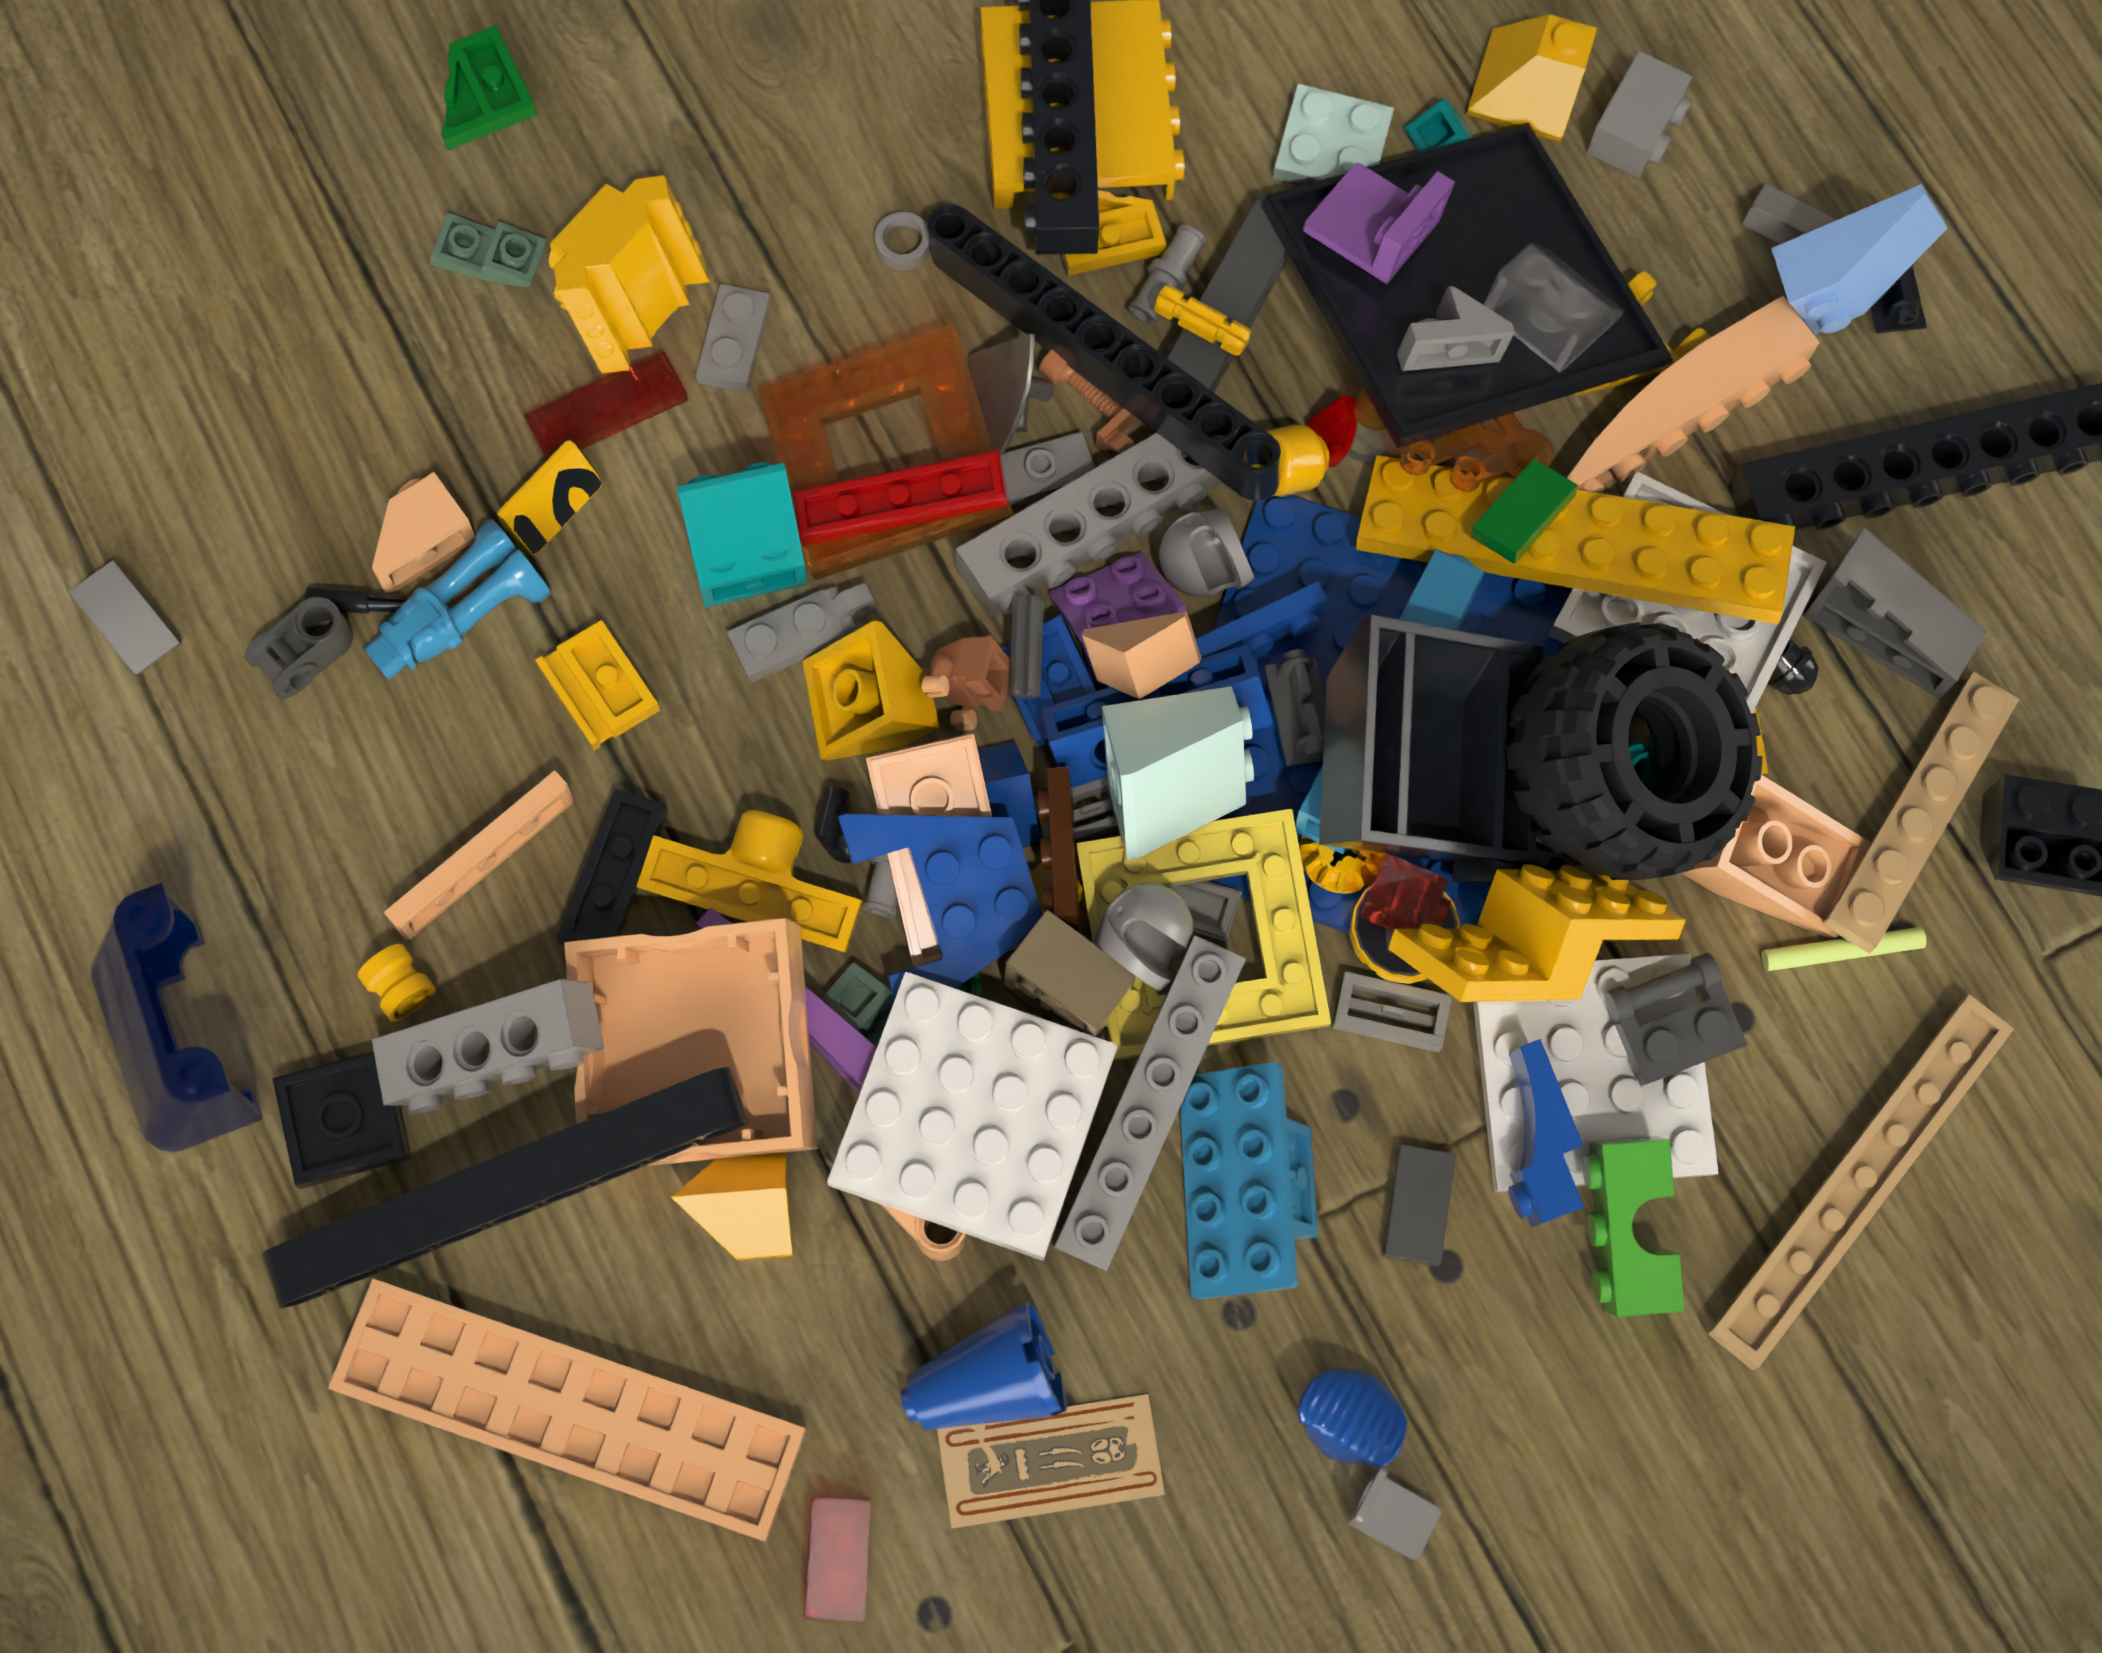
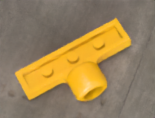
M748 810L742 814L731 848L725 854H712L653 835L636 886L641 890L704 910L713 908L720 915L743 922L786 918L800 925L801 940L847 954L863 905V901L797 880L794 877L793 868L803 840L801 828L791 820L759 810Z

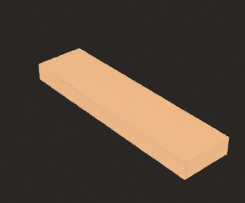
M554 770L384 911L385 916L405 941L412 939L570 807L574 799L568 784Z

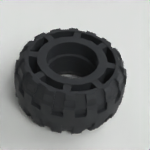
M1639 622L1609 627L1577 636L1559 645L1560 651L1555 655L1542 659L1524 684V690L1528 694L1521 695L1519 702L1514 704L1509 722L1510 727L1515 729L1514 740L1511 745L1507 746L1508 769H1514L1518 789L1514 790L1513 793L1521 812L1531 815L1536 823L1533 826V832L1546 847H1550L1555 853H1561L1562 859L1573 864V867L1591 876H1609L1611 880H1644L1666 877L1693 870L1696 863L1713 859L1735 837L1736 829L1740 827L1741 823L1747 820L1755 803V797L1751 795L1754 782L1761 780L1763 758L1758 756L1756 736L1761 735L1757 714H1751L1745 699L1748 691L1738 674L1730 673L1729 670L1725 669L1723 666L1725 662L1724 657L1709 644H1703L1697 638L1693 639L1691 634L1681 632L1676 627L1661 623L1641 625ZM1636 708L1647 724L1655 750L1656 774L1652 793L1643 785L1636 774L1629 753V726Z

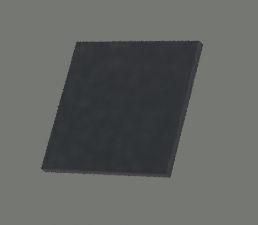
M1529 123L1367 167L1408 194L1417 184L1424 188L1437 171L1455 181L1440 221L1388 284L1303 231L1305 221L1346 173L1265 195L1262 208L1397 449L1665 366L1671 356ZM1449 286L1461 290L1513 324L1515 333L1500 362L1409 371L1401 370L1397 352L1410 323H1417L1430 318L1436 319V311Z

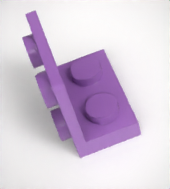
M1355 163L1308 217L1303 231L1388 284L1440 221L1455 181L1437 171L1424 188L1417 184L1408 194L1364 165Z
M1136 553L1130 557L1121 558L1114 564L1084 577L1075 578L1066 585L1049 593L1052 604L1083 644L1091 676L1099 691L1110 686L1096 679L1082 637L1084 629L1187 611L1183 601L1144 553Z

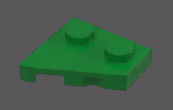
M496 25L449 43L447 63L449 78L446 80L444 95L446 103L445 126L441 128V136L447 151L537 116L535 105Z

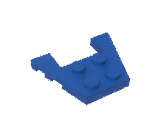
M843 814L837 816L852 864L904 848L908 849L941 957L886 975L894 1001L905 972L955 989L1024 940L1043 916L1013 818Z

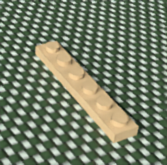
M1975 672L1970 674L1822 924L1823 926L1869 954L1878 946L2020 700L2019 698Z

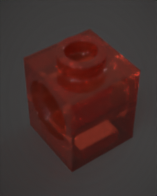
M1387 853L1359 917L1393 932L1395 929H1420L1422 924H1432L1441 927L1451 904L1450 900L1442 897L1449 879Z

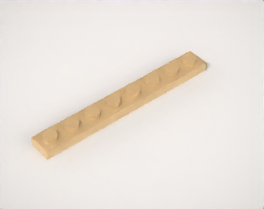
M1970 994L1961 1000L1707 1333L1710 1337L1751 1370L1761 1366L2013 1032L2014 1028Z

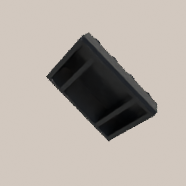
M1377 615L1364 616L1327 677L1319 845L1448 862L1495 859L1514 865L1536 864L1537 835L1533 832V826L1536 823L1531 815L1521 812L1513 793L1514 790L1518 789L1514 769H1508L1507 746L1511 745L1514 740L1515 729L1509 725L1514 704L1519 702L1521 695L1528 694L1524 690V684L1544 658V646Z

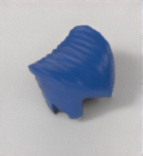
M1332 1368L1322 1371L1311 1380L1300 1397L1298 1407L1299 1423L1305 1428L1310 1441L1328 1459L1353 1465H1373L1379 1468L1390 1464L1400 1454L1407 1434V1418L1401 1404L1393 1393L1373 1374L1346 1368Z

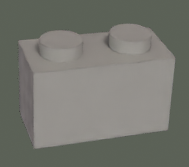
M1639 51L1596 126L1586 153L1640 179L1649 161L1658 165L1672 138L1665 134L1670 123L1679 127L1693 100L1685 96L1693 76Z

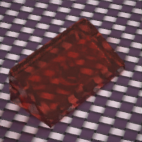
M811 1497L804 1618L806 1620L865 1622L871 1501Z

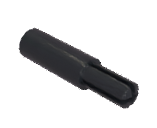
M308 586L305 593V600L313 597L327 598L337 606L340 612L369 614L370 611L395 613L406 601L405 595L371 593L370 590Z

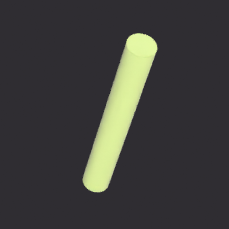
M1922 927L1885 932L1878 946L1870 954L1845 938L1762 950L1761 960L1763 968L1767 972L1915 950L1926 947V935Z

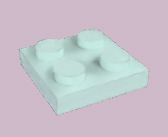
M1298 84L1272 178L1304 185L1312 178L1320 181L1345 174L1355 163H1360L1365 167L1379 164L1394 108Z

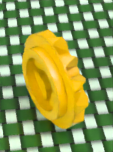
M1303 835L1299 844L1303 869L1308 877L1319 887L1341 894L1358 892L1371 885L1381 873L1387 854L1352 849L1351 851L1358 857L1354 859L1351 856H1346L1333 867L1331 863L1334 859V850L1324 845H1319L1318 842Z

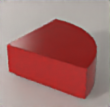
M1341 396L1307 420L1308 427L1314 430L1327 445L1329 451L1328 467L1334 468L1347 455L1353 443L1357 429V406L1354 397Z

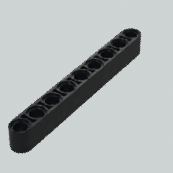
M948 204L932 211L926 224L933 263L942 272L1026 335L1030 333L1035 334L1034 341L1049 352L1051 349L1067 362V366L1240 496L1248 500L1259 501L1275 494L1280 484L1281 449L1279 442L1271 434L965 208ZM1174 406H1183V408H1179V409L1171 408V407H1174ZM1213 435H1222V436H1224V437H1221V438H1211L1210 436H1213ZM1254 464H1258V465H1263L1264 467H1261V468H1251V467H1249V466H1250V465H1254Z
M722 1067L697 1075L267 1249L262 1253L279 1308H288L313 1300L745 1126L749 1123V1119L730 1067Z

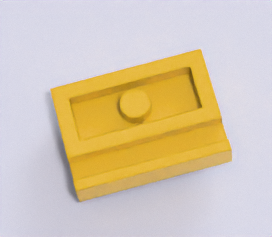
M602 620L556 647L557 650L544 658L540 656L535 659L539 670L593 751L600 748V744L612 736L614 738L618 737L660 711L657 701Z

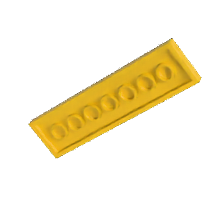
M1380 455L1376 456L1357 536L1356 550L1429 563L1435 549L1448 555L1456 554L1468 559L1474 567L1483 570L1484 573L1773 624L1780 623L1784 608L1795 526L1577 489L1576 496L1522 557L1513 564L1472 539L1471 532L1472 526L1515 480L1514 478L1473 471L1464 475L1456 468Z

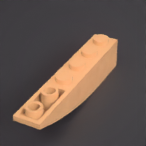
M1784 296L1779 297L1702 342L1659 374L1618 413L1593 441L1567 479L1576 483L1579 490L1602 493L1604 485L1618 477L1621 482L1632 478L1636 471L1640 472L1645 467V461L1660 453L1662 457L1669 456L1682 447L1688 440L1687 436L1701 428L1704 433L1709 432L1726 420L1729 416V411L1740 404L1745 408H1749L1758 403L1770 392L1771 389L1769 387L1783 380L1786 384H1789L1800 378L1810 369L1811 363L1809 359L1820 342Z

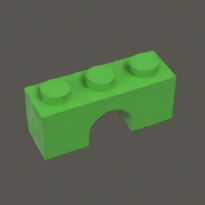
M1652 1136L1590 1141V1155L1583 1157V1177L1586 1188L1588 1190L1593 1189L1595 1212H1589L1587 1226L1591 1245L1598 1246L1600 1269H1594L1592 1274V1285L1596 1302L1603 1303V1311L1616 1317L1685 1311L1680 1254L1667 1249L1643 1250L1636 1242L1632 1231L1634 1215L1642 1204L1654 1198L1675 1197L1670 1139Z

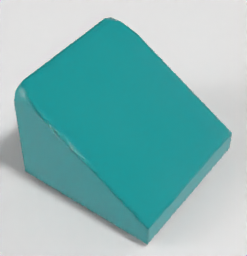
M1445 97L1404 127L1419 153L1475 138L1458 109Z

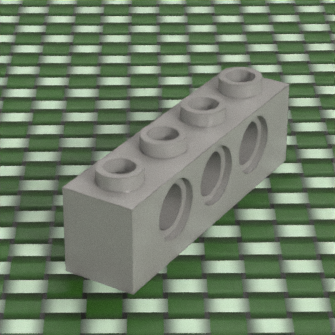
M565 979L549 982L372 1039L383 1105L407 1106L409 1114H419L440 1109L442 1107L441 1099L452 1095L455 1096L456 1100L485 1095L489 1093L488 1084L502 1081V1085H514L534 1080L536 1078L535 1070L549 1066L550 1070L553 1071L577 1067L584 1064L583 1055L604 1049L591 982ZM537 1026L538 1035L536 1042H534L533 1035ZM488 1042H489V1044H490V1051H489V1055H488V1057H487V1045H488ZM441 1059L443 1061L442 1069H440Z

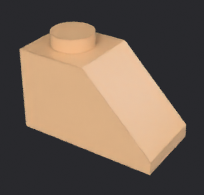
M435 472L423 479L416 478L407 482L399 489L397 495L388 501L372 565V570L385 594H393L475 542V534L468 518Z

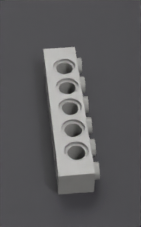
M1155 433L956 548V570L989 619L1002 611L1005 614L1012 613L1013 598L1016 595L1033 594L1046 585L1049 588H1055L1063 584L1073 576L1075 568L1091 559L1093 562L1106 559L1118 549L1119 543L1135 533L1138 537L1152 532L1162 523L1164 516L1178 508L1181 511L1193 508L1205 498L1207 491L1223 482L1202 466L1187 463L1184 460V457L1187 456L1158 433ZM1213 435V436H1210V437H1211V438H1221V437H1224V436H1222V435ZM1146 480H1155L1161 483L1164 488L1158 491H1149L1144 489L1140 483ZM1103 505H1111L1116 507L1121 513L1113 517H1106L1098 513L1096 509ZM1066 530L1072 532L1077 538L1074 541L1063 543L1055 540L1052 535L1057 531ZM1015 556H1024L1029 558L1033 564L1027 568L1019 569L1012 567L1007 561Z
M1194 935L1054 1249L1104 1272L1108 1270L1246 958Z

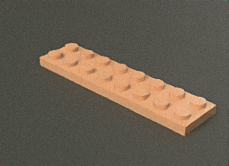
M376 1279L371 1281L328 1386V1389L333 1392L766 1543L806 1433V1428Z

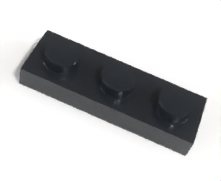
M614 789L556 936L559 944L564 945V942L620 936L638 891L636 886L653 835L659 837L668 810L665 804Z

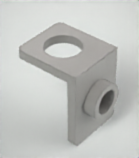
M1379 1467L1372 1472L1347 1524L1405 1557L1416 1560L1420 1557L1441 1515V1509L1387 1479L1386 1476L1389 1471Z

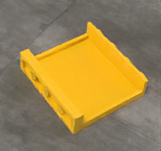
M1159 0L1091 2L1098 188L1164 185L1165 200H1173L1176 180H1184V155L1182 149L1174 150L1173 136H1179L1180 116L1178 105L1170 106L1169 93L1175 92L1176 83L1174 62H1165L1164 49H1171L1170 19H1161ZM1018 6L981 7L980 38L994 209L1014 208V192L1034 191V189H1024L1023 158L1032 157V144H1022V112H1031V99H1021V68H1030L1029 55H1020L1019 24H1028V11H1018ZM1055 15L1048 16L1049 18L1053 19L1061 18ZM1051 59V60H1048V61L1053 62V63H1061V62H1064V61L1059 60V59ZM1060 103L1050 104V106L1055 108L1065 107V105ZM1063 148L1050 149L1052 152L1055 153L1067 152V150Z

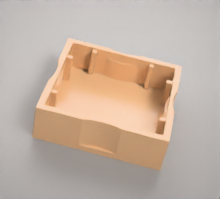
M786 918L709 926L677 936L636 934L564 942L567 980L591 982L604 1049L583 1055L584 1064L577 1066L574 1086L576 1124L705 1072L722 1067H730L749 1123L732 1132L647 1166L818 1149L800 925Z

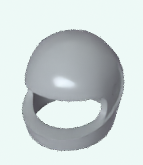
M1225 508L1195 511L1186 514L1170 525L1163 536L1159 549L1161 569L1171 586L1187 596H1213L1227 588L1235 587L1241 589L1255 579Z
M1138 883L1125 888L1114 896L1104 911L1094 941L1105 953L1133 975L1154 989L1161 991L1174 979V972L1172 970L1174 961L1183 951L1188 950L1193 936V920L1188 905L1172 889L1156 883Z

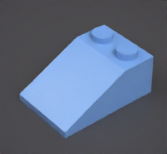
M1920 184L1771 248L1790 305L1814 334L1820 332L1832 333L1847 327L1851 323V319L1865 314L1948 228L1945 219L1928 192Z

